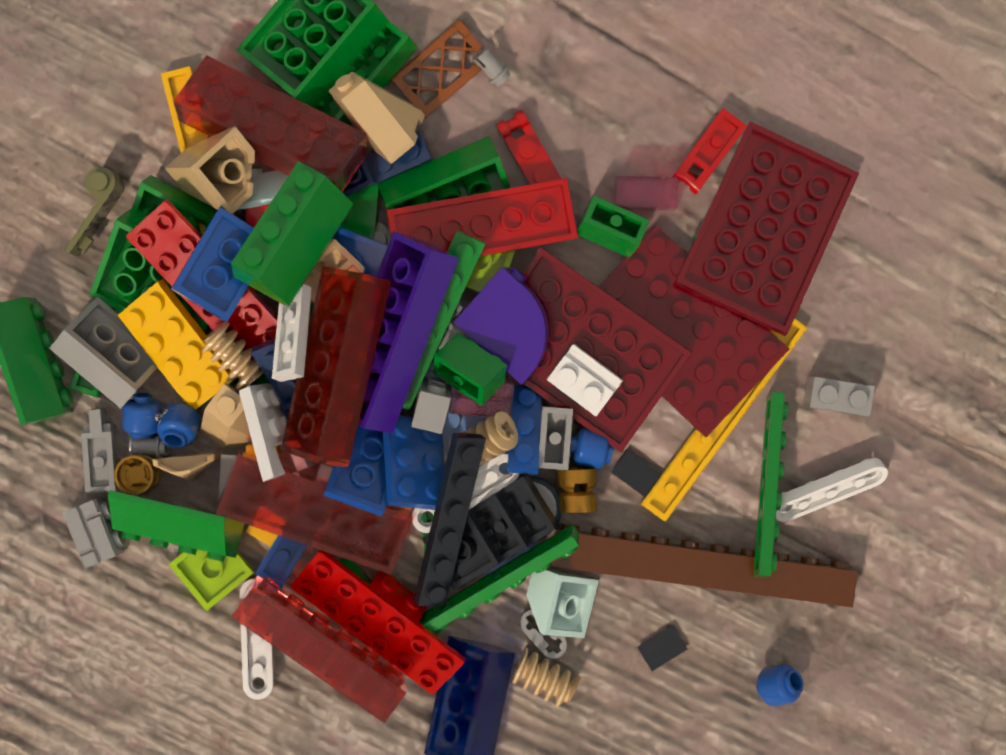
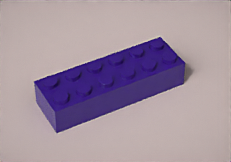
M393 231L329 406L364 429L393 433L454 273L458 257L421 239Z

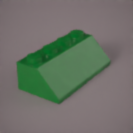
M489 136L377 183L388 210L511 188L500 157Z
M298 161L231 262L233 276L289 308L354 204L325 175Z
M30 297L0 302V365L20 425L38 424L72 413L71 405L74 404L72 393L69 388H65L62 376H64L63 366L60 360L55 358L54 352L49 349L54 343L51 332L49 330L46 331L43 319H45L43 306L40 302L36 301V298Z
M109 490L108 501L112 529L122 531V538L140 542L141 536L151 538V545L168 548L169 543L179 545L178 551L196 555L197 549L207 551L206 558L223 562L226 556L236 558L245 522Z

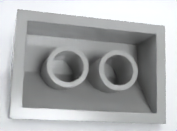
M99 297L94 299L61 332L49 348L120 409L158 368L118 317V314Z

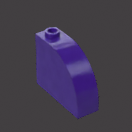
M502 267L453 323L482 349L491 355L498 356L507 364L506 371L522 385L537 370L545 356L549 340L548 319L541 301L524 283L527 278L515 267L511 269Z

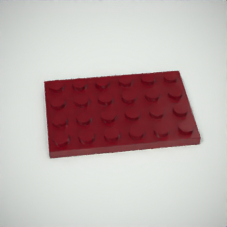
M750 121L674 284L786 336L859 173Z
M655 226L641 241L631 257H626L598 287L692 351L690 357L661 397L706 438L790 349L766 327L674 284L687 257V253L659 227Z
M541 247L523 275L527 278L524 283L536 294L544 307L549 325V340L541 364L524 384L557 408L573 409L574 420L591 432L606 437L609 444L622 453L690 357L692 351ZM573 344H576L623 379V382L597 416H594L547 380Z

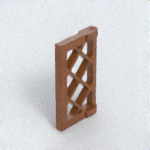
M458 19L450 28L391 78L392 83L398 87L411 104L423 112L425 115L424 119H426L482 70L476 63L470 69L464 68L466 52L477 53L483 47L466 28L464 23ZM457 32L464 39L463 47L445 46V42ZM437 49L441 50L440 67L422 65V62ZM445 50L463 51L462 69L443 67ZM414 69H419L418 86H408L403 78ZM422 70L440 71L439 88L421 87ZM443 71L461 73V76L448 88H442ZM420 91L438 92V96L425 106L420 100Z

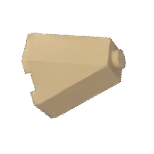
M354 72L340 77L336 81L335 86L329 90V93L365 144L390 164L415 145L418 137L415 130L417 125L422 124L425 115L410 102Z
M233 126L186 148L165 169L184 192L215 209L221 207L233 214L253 195L251 173L252 164L255 162V150L236 126Z
M237 383L222 385L205 408L200 432L222 449L245 447L248 444H253L239 390L235 389Z

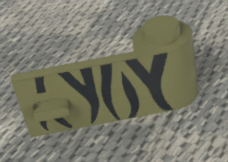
M95 167L85 177L87 191L96 197L98 202L64 251L69 254L80 256L81 253L85 254L94 242L92 237L124 191L122 178L105 167Z

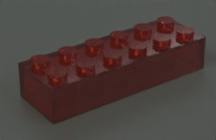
M207 55L173 101L180 122L210 137L236 126L255 150L256 160L288 176L297 162L300 161L325 175L341 192L344 191L368 154L366 133Z
M322 266L308 327L304 377L296 379L281 451L319 464L348 468L391 281L363 273Z
M240 450L237 451L216 505V514L392 575L414 518L409 511L387 505L382 517L323 496L327 482L284 466V475L263 482L256 456Z
M257 575L237 602L231 617L385 723L407 693L405 678L402 677L403 671L399 670L392 663L385 665L379 661V655L368 646L359 647L353 642L354 637L341 628L336 631L328 625L330 621L321 613L315 611L312 614L303 607L305 603L295 595L290 594L286 596L278 590L280 586L271 578L265 576L262 579Z

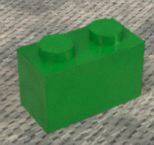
M593 195L583 212L577 227V235L625 257H631L640 246L649 219Z
M457 333L434 355L433 374L483 406L504 384L507 364L498 356L491 355L479 347L475 341Z

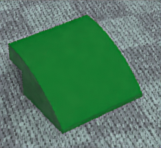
M278 0L236 51L340 139L352 124L329 93V90L335 86L336 81L340 77L354 72L384 88L418 47L410 36L392 24L371 0Z
M153 175L144 179L140 183L132 208L115 220L89 295L94 298L99 297L109 306L122 312L156 282L164 279L126 238V235L162 202L169 200L200 234L199 224L201 223L207 228L217 209ZM164 279V281L171 289L172 286ZM174 292V294L177 296L180 302L184 305V307L187 309L190 315L194 318V320L197 322L200 328L207 335L211 327L181 297V295Z

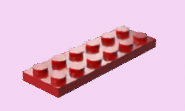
M567 178L386 210L391 236L393 231L421 239L447 252L456 231L459 230L486 242L480 257L578 238Z

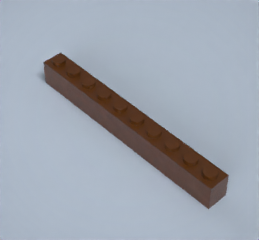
M562 523L561 528H557L556 530H554L553 535L557 534L558 532L562 531L563 529L567 528L572 524ZM573 525L579 533V546L576 551L566 558H557L550 565V567L852 608L858 571L849 567V562L831 560L830 565L819 563V558L801 556V561L789 559V554L773 552L777 553L776 571H771L770 577H753L755 549L741 548V553L729 551V546L721 544H711L710 549L699 547V542L692 540H681V544L669 543L670 538L651 536V540L639 539L640 534L624 531L621 532V536L609 535L610 530L592 527L591 532L579 531L580 526Z

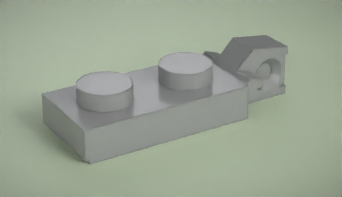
M105 408L88 410L89 425H84L83 433H81L85 492L118 491L114 480V470L117 463L112 423L106 422Z

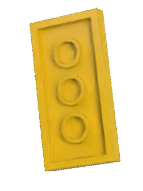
M164 279L156 282L118 314V317L186 405L193 407L195 410L215 396L223 384H230L235 380H227L231 372L230 369L221 372L218 370L223 362L221 359L211 363L210 359L214 354L213 350L202 353L206 343L203 339L207 335Z

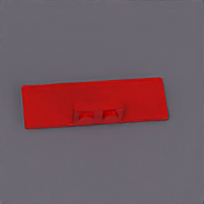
M165 200L129 232L126 238L172 286L202 235L169 200ZM249 285L228 320L229 326L225 331L236 330L238 332L234 342L240 339L246 341L242 351L275 338L278 317L254 292L256 289ZM182 297L213 330L225 322Z
M320 549L290 585L294 591L430 694H434L466 660L464 656L419 623L427 606H418L414 601L415 593L382 568L377 571L368 584L325 550Z

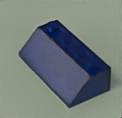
M448 636L447 644L464 656L466 660L437 690L424 754L494 755L515 653L493 644Z

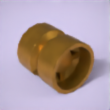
M136 454L123 458L114 470V480L117 487L128 495H139L155 489L163 477V470L153 466L152 459H156V457Z
M586 467L568 468V470L557 469V486L562 489V492L559 493L560 512L587 513L597 511V494L592 491V488L596 486V469ZM575 484H579L580 490H574Z

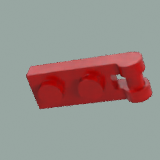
M723 108L673 174L672 178L677 182H680V180L690 187L689 191L696 195L747 125ZM692 164L702 170L698 177L688 171Z
M522 109L515 112L514 117L508 121L502 120L495 124L529 185L562 179ZM521 128L524 135L515 140L511 132Z

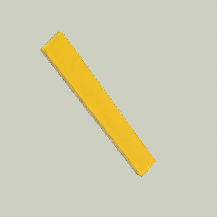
M795 318L786 336L770 330L790 350L706 438L696 429L693 430L665 468L662 475L641 501V505L666 522L808 327Z

